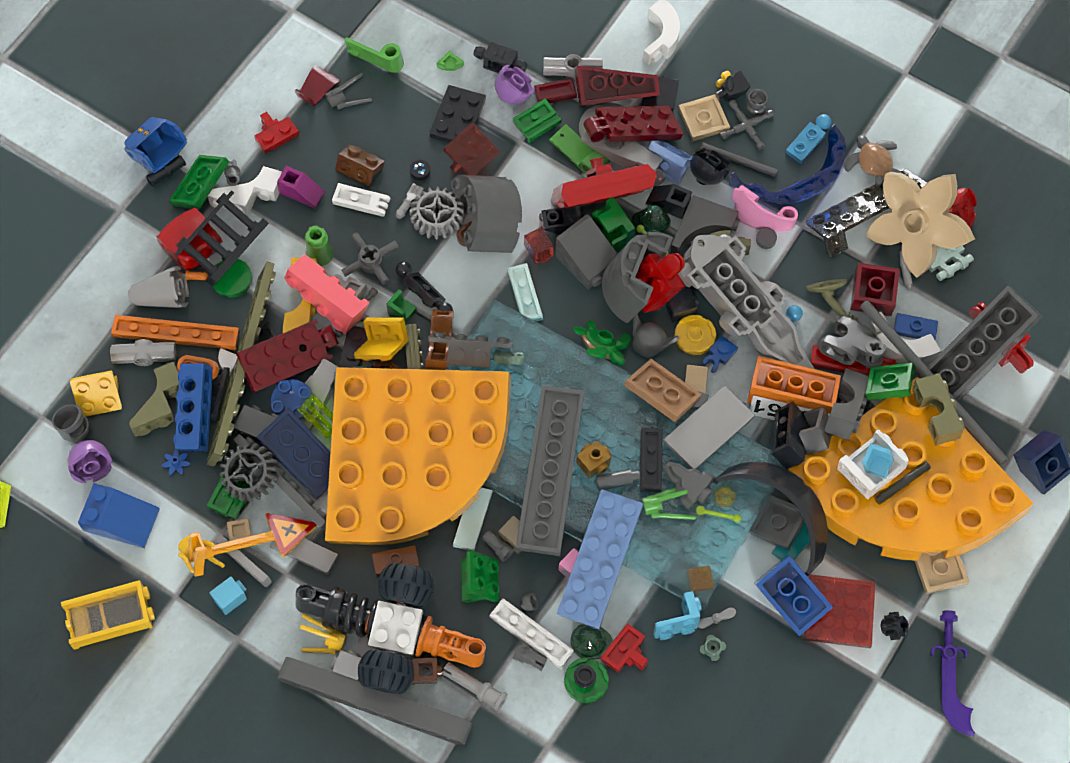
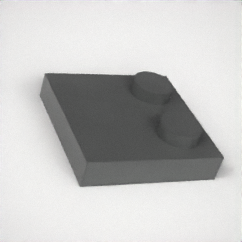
M769 494L749 532L753 536L789 551L805 520L794 504Z

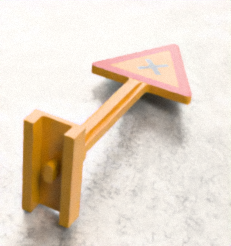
M266 513L265 519L270 528L269 532L217 544L213 547L204 546L199 532L190 534L188 559L190 563L194 562V576L197 577L204 574L205 559L212 558L217 554L269 541H275L280 555L285 557L317 525L312 521Z

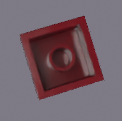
M858 262L854 273L850 310L864 312L860 306L868 300L878 312H882L884 316H892L896 307L900 269Z

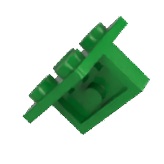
M472 550L467 551V558L461 559L462 602L471 603L483 599L492 602L499 601V565L497 559Z

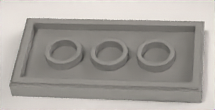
M724 386L670 433L663 442L690 469H698L754 419L755 414Z

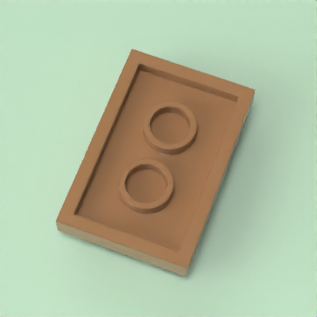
M650 359L632 374L624 385L674 422L693 407L702 395L653 359Z

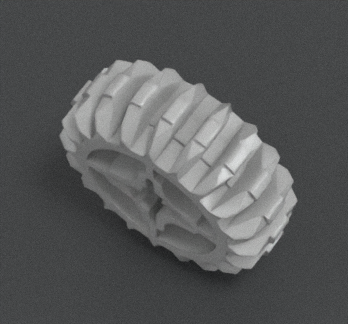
M438 186L435 191H432L429 187L428 193L421 191V196L416 195L415 202L411 203V223L414 224L415 230H419L421 236L427 233L428 239L432 235L435 236L436 240L441 235L445 239L447 233L453 236L454 230L458 231L463 223V217L465 216L464 205L460 202V198H455L453 191L448 193L446 187L443 191H440ZM437 208H438L439 213H438V217L436 218V213H437Z

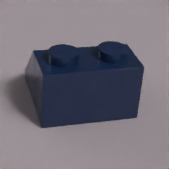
M1043 430L1013 454L1020 472L1041 494H1046L1070 474V457L1061 436Z

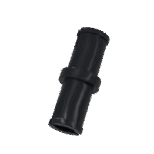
M178 154L162 169L145 177L153 187L166 177H172V173L186 166V162Z

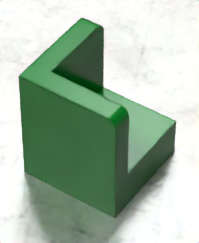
M400 289L386 303L388 315L392 318H404L405 324L417 311V307L403 298V292Z

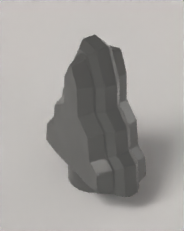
M669 462L664 467L668 479L675 484V492L688 491L687 494L680 496V502L687 509L697 502L703 505L713 493L710 486L716 477L707 471L700 472L695 468L686 469L681 464Z

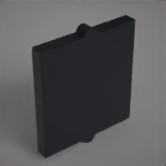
M664 76L658 77L660 95L643 97L641 105H669L673 111L679 80L665 78Z

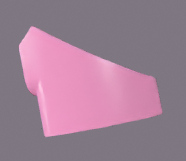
M744 185L734 189L732 200L735 202L734 210L739 211L737 219L740 222L759 230L771 228L776 232L789 231L795 227L798 212L794 207H783L777 214H774L758 205L759 196Z

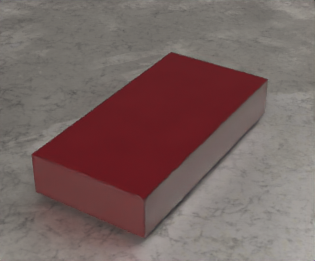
M573 78L534 85L538 103L544 99L548 103L577 98Z

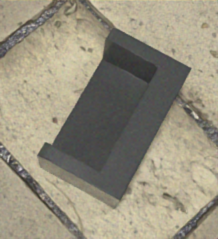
M825 407L805 412V418L810 428L801 430L799 436L807 454L828 450L832 434L824 431L829 418Z

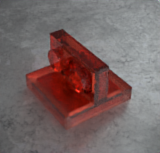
M474 123L470 124L443 149L454 161L450 166L454 173L461 169L466 175H476L500 153Z

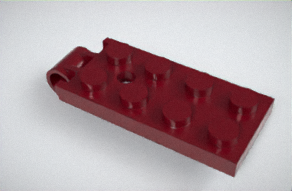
M669 105L600 107L595 109L597 117H589L583 123L592 142H599L605 136H607L609 142L679 140L684 134Z
M315 319L236 353L252 392L254 393L316 366L323 359H332V354L328 355L326 349L339 344L332 326L328 325L317 330L315 324L318 322ZM300 344L305 345V352L299 350Z

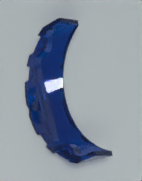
M835 124L832 125L828 134L827 156L820 171L781 191L769 192L757 183L747 185L740 180L736 172L731 173L729 186L735 189L744 185L759 196V200L771 203L787 204L808 200L825 191L838 177L845 159V138Z

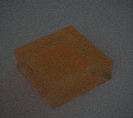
M710 565L687 570L691 591L697 592L714 588Z

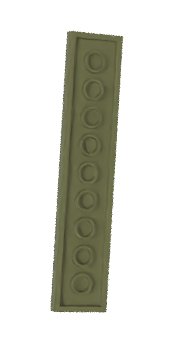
M267 261L258 276L237 353L252 347L255 340L258 339L261 330L259 324L266 312L264 306L271 294L269 288L276 276V272L273 271L274 263ZM238 358L229 379L219 421L217 422L206 465L215 466L218 461L221 462L223 456L227 453L229 443L226 442L232 434L234 428L232 421L234 416L237 415L240 406L237 403L244 392L245 385L243 382L246 376Z

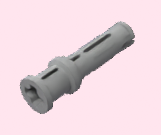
M451 662L446 664L442 675L447 676L476 694L479 701L487 702L494 707L495 711H499L507 699V693H501L494 689L489 682L482 683Z

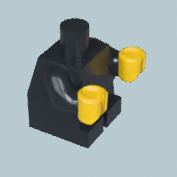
M741 70L736 72L733 77H731L729 71H725L721 74L722 79L716 82L719 91L715 92V96L717 99L724 97L725 101L737 99L746 94L751 86Z

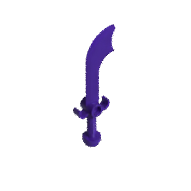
M944 610L942 615H940V621H943L945 626L944 648L937 645L930 651V656L934 655L935 649L941 652L942 709L947 721L954 729L965 735L974 736L975 732L971 726L973 708L963 705L956 694L957 651L963 652L964 659L968 653L963 647L955 648L953 646V622L958 621V616L955 611Z

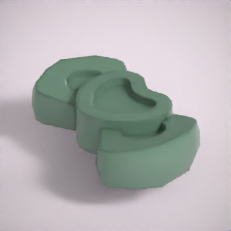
M497 350L493 353V360L496 363H503L507 367H511V364H523L525 355L523 352L514 353Z

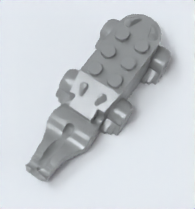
M722 234L719 237L716 235H699L695 237L691 247L684 254L685 267L678 275L687 287L693 286L699 289L721 315L719 320L721 327L727 333L737 337L740 335L744 336L745 334L750 335L755 348L765 356L774 360L814 369V366L800 346L796 327L779 309L783 306L782 303L785 302L784 298L787 295L776 283L769 281L759 282L742 261L743 256L746 254L744 251L747 248L735 235L731 238L729 235Z

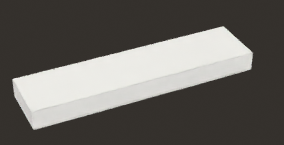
M502 599L489 615L492 620L541 656L548 658L547 660L560 670L574 653L572 648L505 599Z

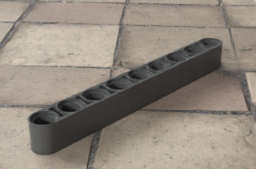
M285 657L277 677L279 681L459 746H465L473 723L461 717L393 693L364 687L359 681L291 657Z

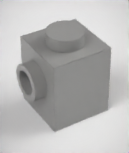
M347 650V653L340 651L339 656L333 658L331 664L332 672L359 681L358 664L361 660L360 655L351 650Z

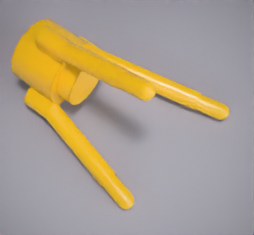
M187 535V537L179 542L178 550L180 552L178 556L183 559L190 572L194 573L195 570L187 558L190 535ZM202 540L204 545L214 546L213 542ZM208 558L209 561L221 568L225 567V564L216 558Z
M302 614V618L328 631V633L305 625H300V629L326 638L325 645L328 646V648L303 647L301 649L302 652L335 655L336 651L340 652L343 650L346 635L342 634V631L331 627L325 628L322 626V622Z

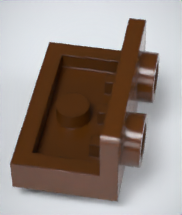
M350 144L338 154L335 170L366 186H370L373 176L383 168L385 161L374 154L361 150L358 146Z

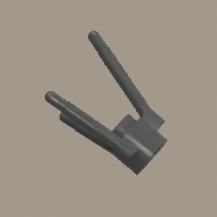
M359 73L337 89L325 93L332 108L337 106L338 110L347 106L372 101V98L343 103L345 96L342 90L361 78L363 73Z

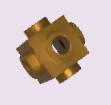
M599 441L593 444L588 443L577 454L576 463L590 479L599 473L601 475L609 469L611 452L607 446H602Z

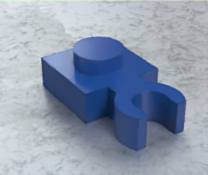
M721 335L709 349L708 353L711 356H707L703 360L702 366L705 367L707 363H712L714 366L711 372L715 373L719 362L725 365L737 352L738 347Z

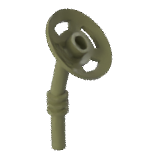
M847 279L823 281L806 286L808 291L822 293V297L825 298L826 302L839 317L845 316L858 322V318L854 319V315L850 316L851 313H847L833 297L835 295L834 290L844 286L847 283Z

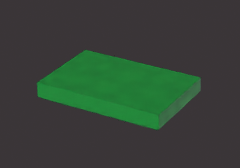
M199 155L170 198L169 203L174 207L196 208L199 210L230 161L226 157Z

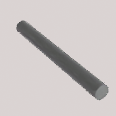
M704 142L701 146L705 147L707 152L711 153L712 150L719 152L729 161L773 177L777 175L778 169Z

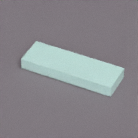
M527 263L508 267L507 272L522 324L543 320Z
M480 488L478 491L479 498L462 514L453 547L475 551L492 496V490Z

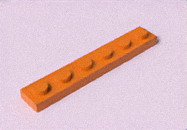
M115 315L111 331L112 337L175 342L176 344L230 350L237 349L240 333L239 328L122 315Z

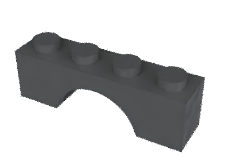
M847 368L845 369L837 397L845 403L833 404L824 429L825 432L849 440L852 432H857L867 401L866 389L869 376Z

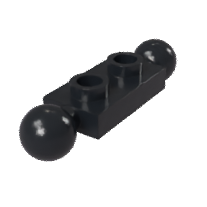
M402 261L397 264L396 274L404 278L403 282L410 291L422 299L424 305L430 308L436 307L440 311H453L452 305L444 302L446 299L419 272L412 273V267L408 262Z

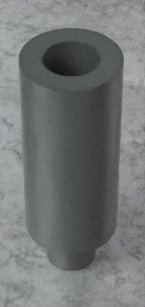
M630 469L597 475L595 476L597 489L601 491V489L608 490L632 485L633 480L640 479L639 471L631 472Z

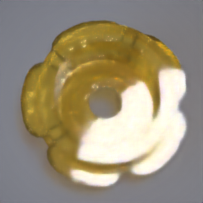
M722 486L721 489L718 488L714 493L716 497L715 502L721 507L731 506L736 499L735 492L728 486Z

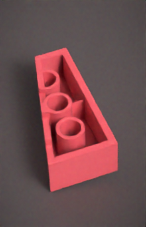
M305 254L287 269L284 277L291 288H295L301 293L302 298L306 302L316 307L317 312L331 321L333 327L344 335L362 319L370 303L365 298L362 300L358 299L355 296L356 292L350 287L347 290L343 288L340 280L335 276H327L325 269Z

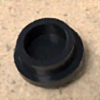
M580 666L574 672V682L581 688H589L596 681V673L590 666Z

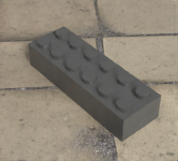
M1007 286L927 368L934 375L940 373L942 380H945L948 384L949 392L959 402L1044 317L1013 287Z

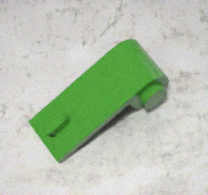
M348 37L344 39L348 53L389 72H398L404 66L402 53L397 44L388 43L378 52Z
M566 124L549 139L556 148L585 174L586 171L592 169L590 159L602 157L603 165H607L610 162L608 158L583 143L581 137Z

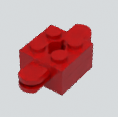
M654 253L649 254L641 261L635 278L653 287L648 303L642 309L644 313L659 310L685 287V284L678 275L685 267L684 258L680 254L673 253L662 257Z
M983 302L978 303L969 309L970 317L974 320L987 306ZM1027 333L998 364L1003 367L1010 362L1019 373H1024L1027 369L1033 367V359L1024 350L1031 336Z

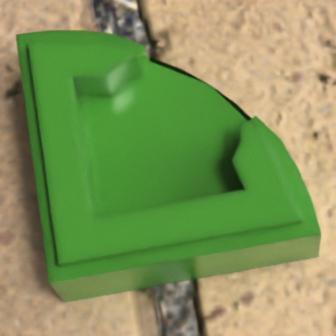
M448 51L436 64L439 69L454 71L463 67L464 61L451 51Z

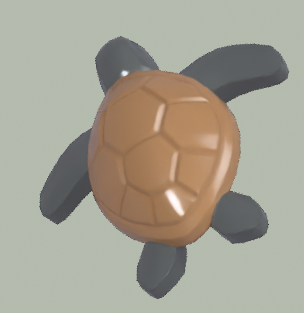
M864 135L857 137V146L861 151L849 155L844 163V168L847 172L859 163L865 172L875 176V184L877 186H881L884 183L886 173H901L898 169L893 168L892 157L887 151L897 149V144L886 140L878 141L876 144L870 143Z

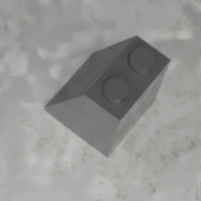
M586 214L556 238V258L588 290L593 286H598L602 282L606 267L617 255V252L592 218Z

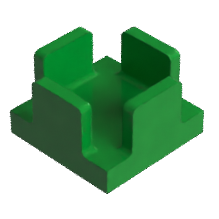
M614 197L606 200L604 207L592 213V220L595 224L601 222L605 228L601 232L616 252L623 249L634 238L635 227Z

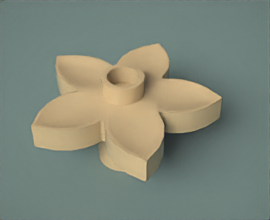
M895 172L885 174L883 192L886 203L892 211L878 217L870 225L866 237L883 245H893L901 242L903 260L916 278L923 275L932 266L937 256L938 246L951 249L961 247L975 240L966 222L959 216L951 214L949 210L957 196L956 174L943 175L926 183L922 189L913 179L904 174Z

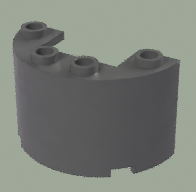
M457 175L452 179L451 188L454 190L455 198H460L464 194L468 204V214L471 217L472 224L463 235L467 251L512 253L516 247L520 232H517L518 223H522V205L515 183L512 180L506 179L507 177Z
M648 232L647 234L637 235L625 245L606 267L602 278L604 298L612 312L625 323H628L647 305L653 290L652 286L635 278L641 261L649 254L654 253L664 257L672 242V236L660 232Z

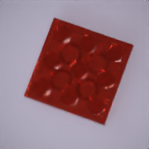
M810 574L808 578L833 608L804 632V640L871 648L876 582Z

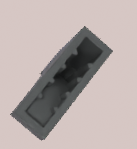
M693 195L671 245L670 254H680L682 249L699 235H709L718 231L730 230L731 236L732 231H737L740 220L737 219L739 211Z

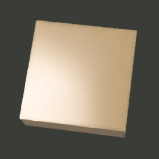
M248 518L227 522L229 541L252 536Z

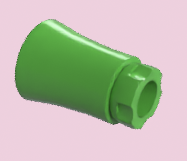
M317 225L310 227L305 236V255L309 258H315L317 264L324 266L332 260L334 250L329 243L328 235L324 228H320Z

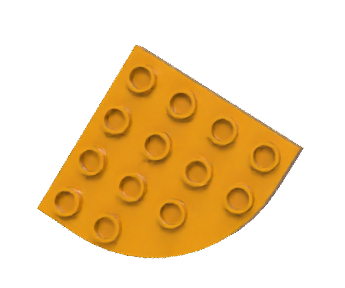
M336 367L325 541L332 544L386 545L407 542L428 535V530L437 527L448 519L454 521L479 498L478 491L486 482L490 473L496 472L504 453L510 419V373L501 371Z
M919 377L912 381L910 396L887 398L863 414L857 432H852L849 440L833 435L828 450L809 455L806 454L804 462L787 469L799 476L805 485L814 491L823 507L828 529L853 545H856L858 540L862 539L881 546V556L900 560L916 561L919 560L921 553L942 551L945 558L967 553L1001 534L1027 515L1033 505L1028 496L966 429L963 430L960 439L935 445L928 429V424L931 417L940 415V412L933 406L919 407L912 390L915 380L920 379ZM877 430H880L891 438L892 443L898 449H902L906 453L909 461L905 470L867 500L837 467L842 457L845 455L849 457L868 442ZM924 462L929 463L931 469L880 505L875 501L877 495Z

